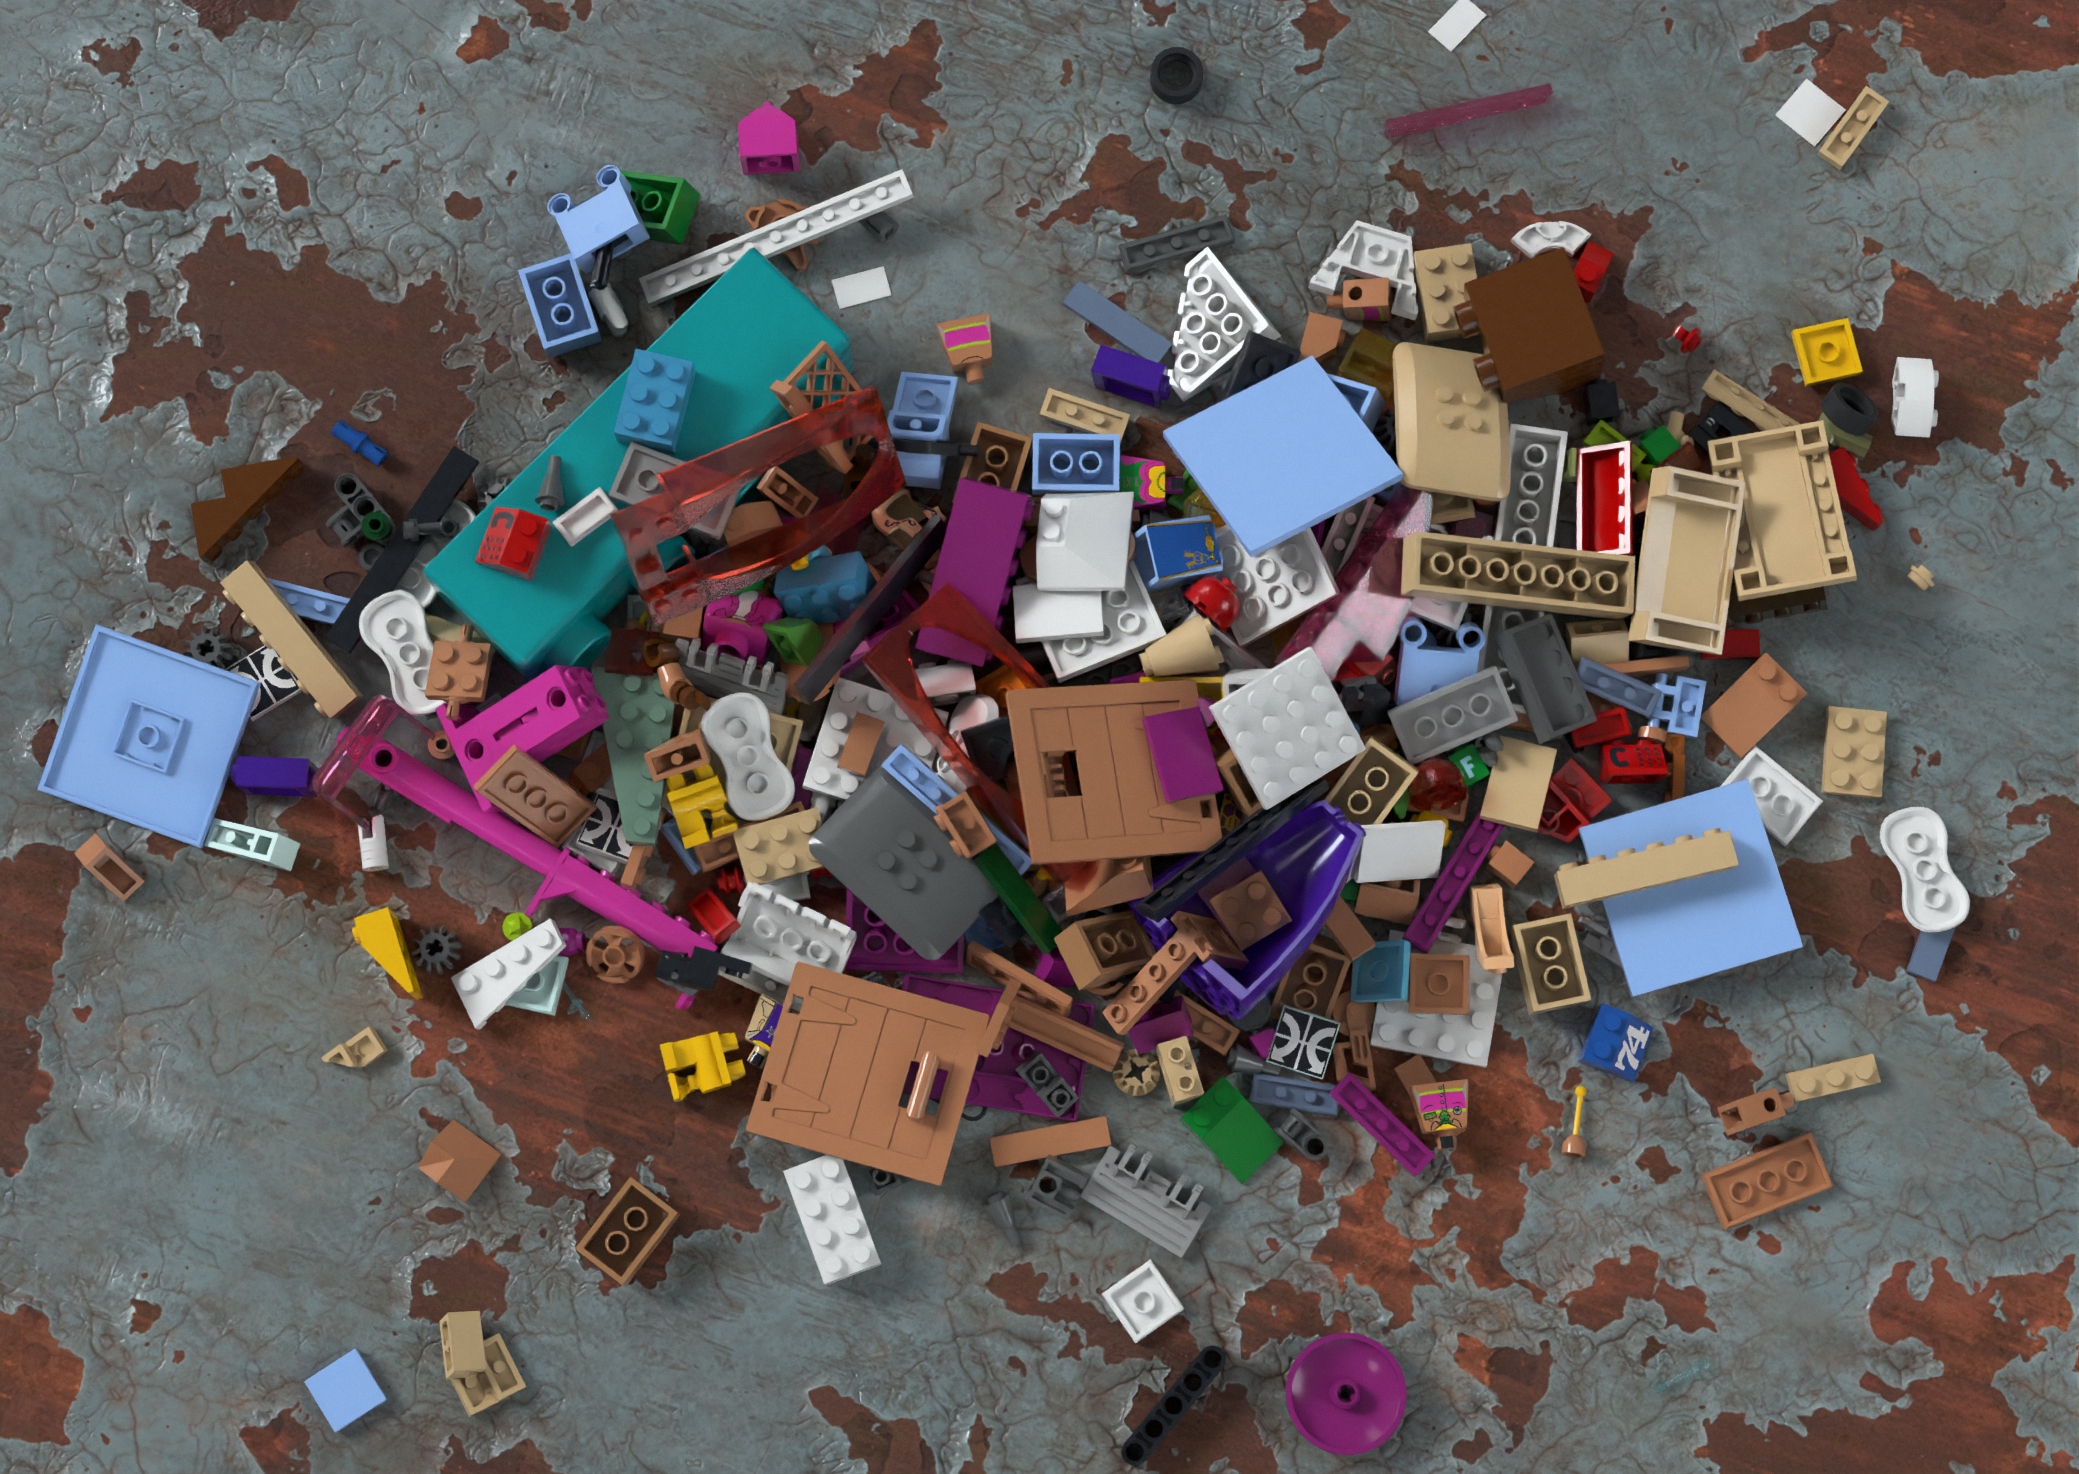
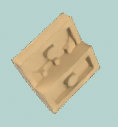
M500 1333L483 1341L487 1368L484 1372H477L475 1377L450 1379L469 1417L526 1387Z

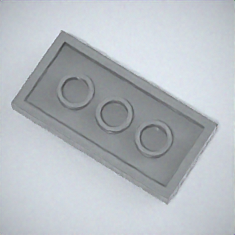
M631 442L610 490L609 498L720 540L742 485L737 481Z
M1496 665L1387 710L1407 761L1411 765L1519 721Z

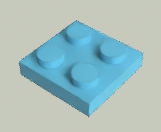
M1406 940L1376 942L1374 948L1353 960L1351 1001L1358 1003L1407 1001L1411 942Z

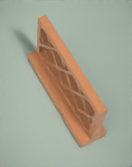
M821 341L783 382L776 380L769 388L828 466L844 474L853 467L850 460L856 454V447L860 444H866L886 423L828 343ZM825 353L827 356L826 370H816L817 359ZM833 374H840L842 376L841 390H832ZM802 375H808L807 390H799L795 385ZM816 375H825L824 390H814ZM849 394L857 396L856 409L846 410ZM814 395H823L822 410H814L812 408ZM831 395H840L839 410H829ZM863 414H870L874 419V422L867 429H861ZM829 415H838L837 430L828 429ZM846 415H855L854 430H844ZM844 435H853L852 445L845 451L842 447Z

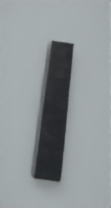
M453 446L403 522H408L409 519H417L418 524L440 522L478 466L479 461ZM402 522L325 638L351 654L362 638L359 629L361 612L375 598L394 591L431 534L419 535V541L404 539Z
M933 515L796 680L794 687L802 702L811 705L943 544L947 529L941 517Z
M1319 778L1270 809L1261 808L1136 904L1138 912L1157 923L1328 791L1327 781Z

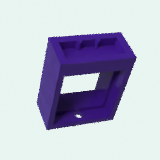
M1100 345L1091 369L1095 388L1160 409L1162 400H1168L1172 385L1169 384L1170 376L1167 374L1166 365Z
M237 756V764L232 766L231 777L235 785L246 795L317 797L319 768L306 758Z

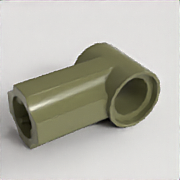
M1824 412L1821 413L1818 421L1823 420L1829 445L1828 450L1845 447L1847 453H1851L1855 458L1863 460L1871 445L1873 436L1867 433L1862 436L1846 433L1835 426Z

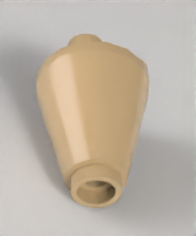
M1200 614L1193 616L1147 647L1144 653L1139 654L1145 675L1159 677L1219 670L1218 664L1223 663L1224 660L1219 646H1213L1210 635H1213L1214 631L1209 618L1202 619Z

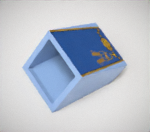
M1210 515L1146 524L1133 534L1136 543V555L1133 561L1148 593L1193 583L1201 577L1216 576L1223 571V556L1218 551L1216 543L1217 530L1211 522Z

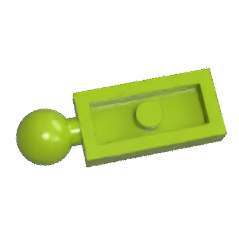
M1600 420L1582 444L1585 447L1629 440L1603 420ZM1632 443V473L1633 471L1637 473L1639 482L1646 480L1650 486L1652 469L1657 467L1652 464L1644 465L1641 463L1647 454Z

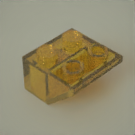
M1361 327L1339 367L1337 376L1377 388L1385 402L1388 403L1394 391L1393 351L1397 344Z

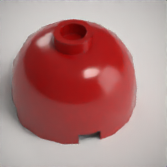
M1214 576L1201 577L1183 592L1187 599L1225 632L1238 617L1240 600L1234 593L1237 587L1226 577L1222 580Z

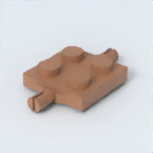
M466 624L462 625L459 641L434 642L425 696L428 700H443L448 703L445 716L448 720H458L460 704L485 701L494 647L491 643L472 642L474 626L467 624V626Z

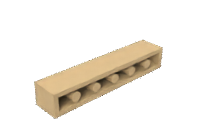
M245 561L220 582L225 588L222 591L225 597L233 605L237 603L244 611L241 613L242 618L251 627L254 625L261 632L260 640L268 649L274 648L280 656L277 659L280 665L287 672L292 671L298 678L296 684L306 695L310 693L317 701L314 706L322 716L338 718L363 697L353 682L254 561Z
M1721 828L1707 830L1703 832L1704 837L1695 839L1692 838V835H1685L1675 838L1674 844L1664 846L1663 841L1646 845L1647 850L1636 853L1634 848L1617 852L1618 857L1606 859V855H1601L1588 859L1589 864L1578 866L1577 862L1559 866L1560 871L1554 874L1562 909L1735 869L1739 863L1730 830L1721 832Z

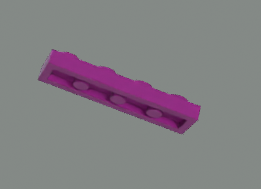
M1350 1072L1328 1093L1413 1177H1416L1435 1157V1154Z

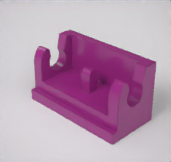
M1183 996L1173 998L1170 1005L1165 1002L1152 1005L1128 1031L1138 1055L1156 1049L1160 1043L1187 1036V1038L1194 1036L1191 1027L1193 1021Z

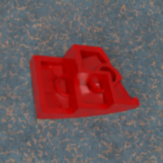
M1571 757L1550 777L1537 832L1551 835L1556 839L1569 843L1579 834V828L1589 825L1591 820L1613 798Z

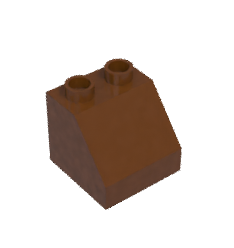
M1564 247L1464 283L1465 302L1453 306V311L1463 338L1466 339L1478 335L1485 355L1473 359V363L1484 392L1498 388L1503 403L1569 393L1589 385V382L1600 379L1605 353Z

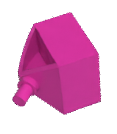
M766 101L761 107L755 109L738 123L739 155L743 175L800 172L798 135L793 118L777 107H774L772 102Z

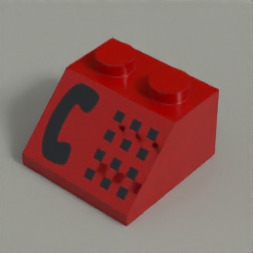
M495 507L475 562L532 581L552 529L549 520L521 509Z
M1612 740L1607 741L1606 745H1602L1598 750L1600 785L1658 784L1668 774L1661 744H1653L1652 740L1635 741V745H1624V741Z

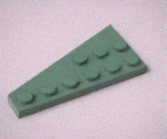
M592 667L596 691L604 700L607 707L606 712L609 716V720L602 724L626 844L656 847L666 778L653 782L644 753L671 739L676 704L668 700L663 694L658 673Z

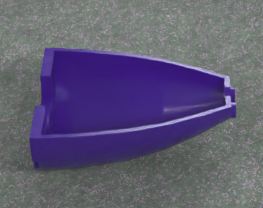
M1322 800L1308 805L1157 923L1138 912L1136 904L1145 897L1127 902L1139 925H1144V928L1152 937L1150 942L1157 951L1177 932V927L1171 921L1172 916L1177 911L1216 919L1234 941L1210 899L1257 870H1262L1292 921L1241 951L1249 961L1242 970L1224 968L1212 959L1207 963L1202 962L1199 956H1197L1179 976L1195 994L1222 1015L1228 1013L1232 1020H1240L1282 980L1313 943L1339 899L1366 832L1357 822H1345L1347 818L1339 807H1332ZM1202 853L1191 854L1152 880L1153 891Z

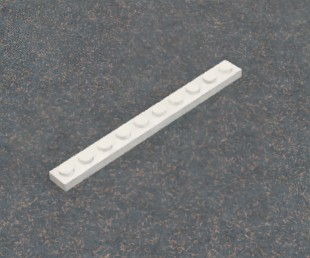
M903 169L643 276L639 280L647 301L652 307L719 279L750 248H756L768 259L910 200L914 196Z

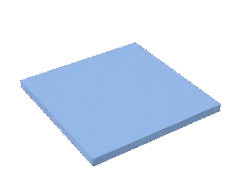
M1313 356L1163 431L1164 439L1251 558L1382 491L1403 478L1401 470Z
M95 624L37 790L198 848H203L261 682Z
M1749 779L1579 828L1588 859L1601 855H1606V859L1618 857L1617 852L1631 848L1635 849V853L1647 850L1646 845L1661 841L1666 846L1674 844L1675 838L1685 835H1692L1693 839L1704 837V831L1721 828V832L1730 830L1739 863L1735 869L1601 900L1631 997L1803 947Z

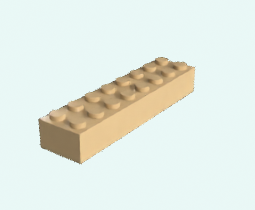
M1415 531L1403 538L1402 596L1618 620L1633 614L1635 556Z

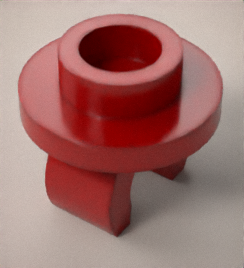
M1677 325L1672 332L1674 338L1683 343L1680 351L1684 354L1689 350L1694 352L1702 341V337H1700L1701 330L1697 327L1689 332L1682 326Z

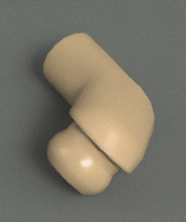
M1672 411L1667 430L1687 452L1693 448L1694 440L1692 437L1689 438L1688 435H1685L1681 430L1685 415L1681 412Z

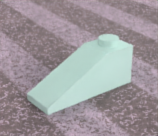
M214 818L204 846L261 864L291 871L300 843L277 833Z

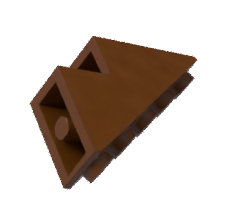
M298 456L221 469L225 497L191 503L198 554L205 563L215 561L222 554V548L229 541L236 540L242 534L246 523L249 520L253 521L258 518L264 510L263 506L270 499H276L283 492V486L290 479H295L302 473L304 466Z

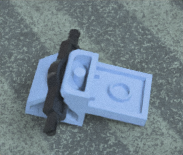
M901 372L893 410L889 411L886 424L887 435L875 434L866 443L875 449H884L882 465L884 484L887 476L893 473L902 478L904 486L940 489L947 456L964 455L979 457V445L950 441L949 425L958 388V377ZM850 435L849 444L852 445L853 435Z

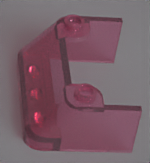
M385 695L374 696L366 702L310 779V789L313 793L365 830L370 825L335 798L396 716L399 717L406 724L432 740L436 736Z

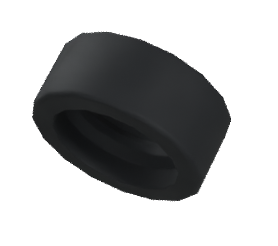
M1171 47L1163 50L1155 57L1151 65L1150 84L1153 92L1159 99L1169 104L1189 102L1198 95L1202 87L1204 69L1201 60L1193 51L1184 47ZM1181 61L1188 64L1193 72V80L1190 86L1182 90H1171L1165 87L1160 79V71L1166 63Z
M1846 383L1834 385L1821 403L1822 410L1827 418L1835 426L1854 436L1864 435L1875 423L1879 415L1876 405L1866 394Z

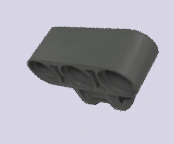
M351 473L340 475L336 479L334 486L336 493L345 506L327 520L325 526L328 529H332L340 538L342 547L347 548L364 536L361 523L365 516L361 515V511L365 506L372 505L374 506L373 512L384 513L391 523V534L382 540L375 541L385 548L398 527L358 477ZM356 484V490L352 494H343L346 485ZM374 521L371 524V529H379L381 523ZM342 525L348 530L347 532L341 527Z

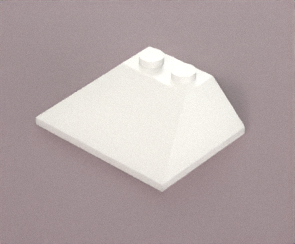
M1134 492L1046 493L1041 498L1036 541L1038 591H1125Z

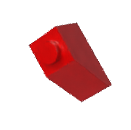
M1588 241L1573 271L1584 301L1590 303L1614 254Z

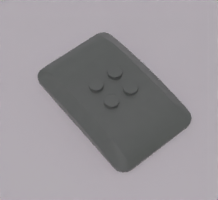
M880 767L873 771L814 833L809 841V850L820 864L922 958L929 961L938 960L981 916L979 912L989 902L992 903L998 897V893L973 861L982 852L969 860H966L963 855L958 858L949 844L953 840L948 830L942 832L933 818L937 814L888 771Z

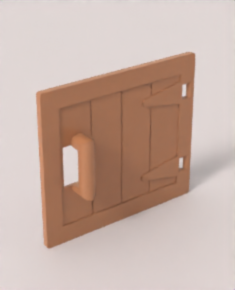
M1195 680L1014 689L1006 692L1032 864L1203 853L1222 838L1215 794L1166 803L1142 722L1145 716L1198 707L1197 700L1199 696ZM1067 751H1075L1082 796L1068 797L1062 763V756ZM1040 753H1043L1050 798H1047ZM1208 801L1210 817L1202 818L1200 803Z
M797 962L746 1131L917 1181L941 1186L979 1054L976 1052L986 1032L990 1019L989 1015ZM794 996L804 999L799 1015L789 1013ZM913 1061L920 1063L908 1107L904 1108L899 1106L911 1062ZM938 1068L948 1071L936 1116L925 1114V1109ZM768 1083L777 1087L772 1103L763 1101Z

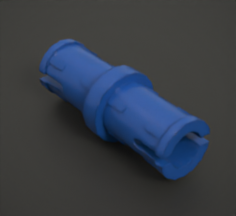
M342 419L336 423L331 431V435L347 444L353 453L361 454L377 467L383 464L389 454L387 450L370 440L369 435L365 432L360 433Z

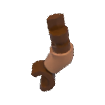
M663 638L647 640L643 644L644 658L650 667L660 666L657 671L661 690L665 697L674 704H681L689 710L701 707L708 712L711 700L708 696L694 688L690 680L686 678L678 663L680 649L676 646V642L668 643Z

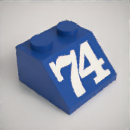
M1602 1003L1596 1009L1578 1062L1634 1083L1653 1027L1630 1013Z

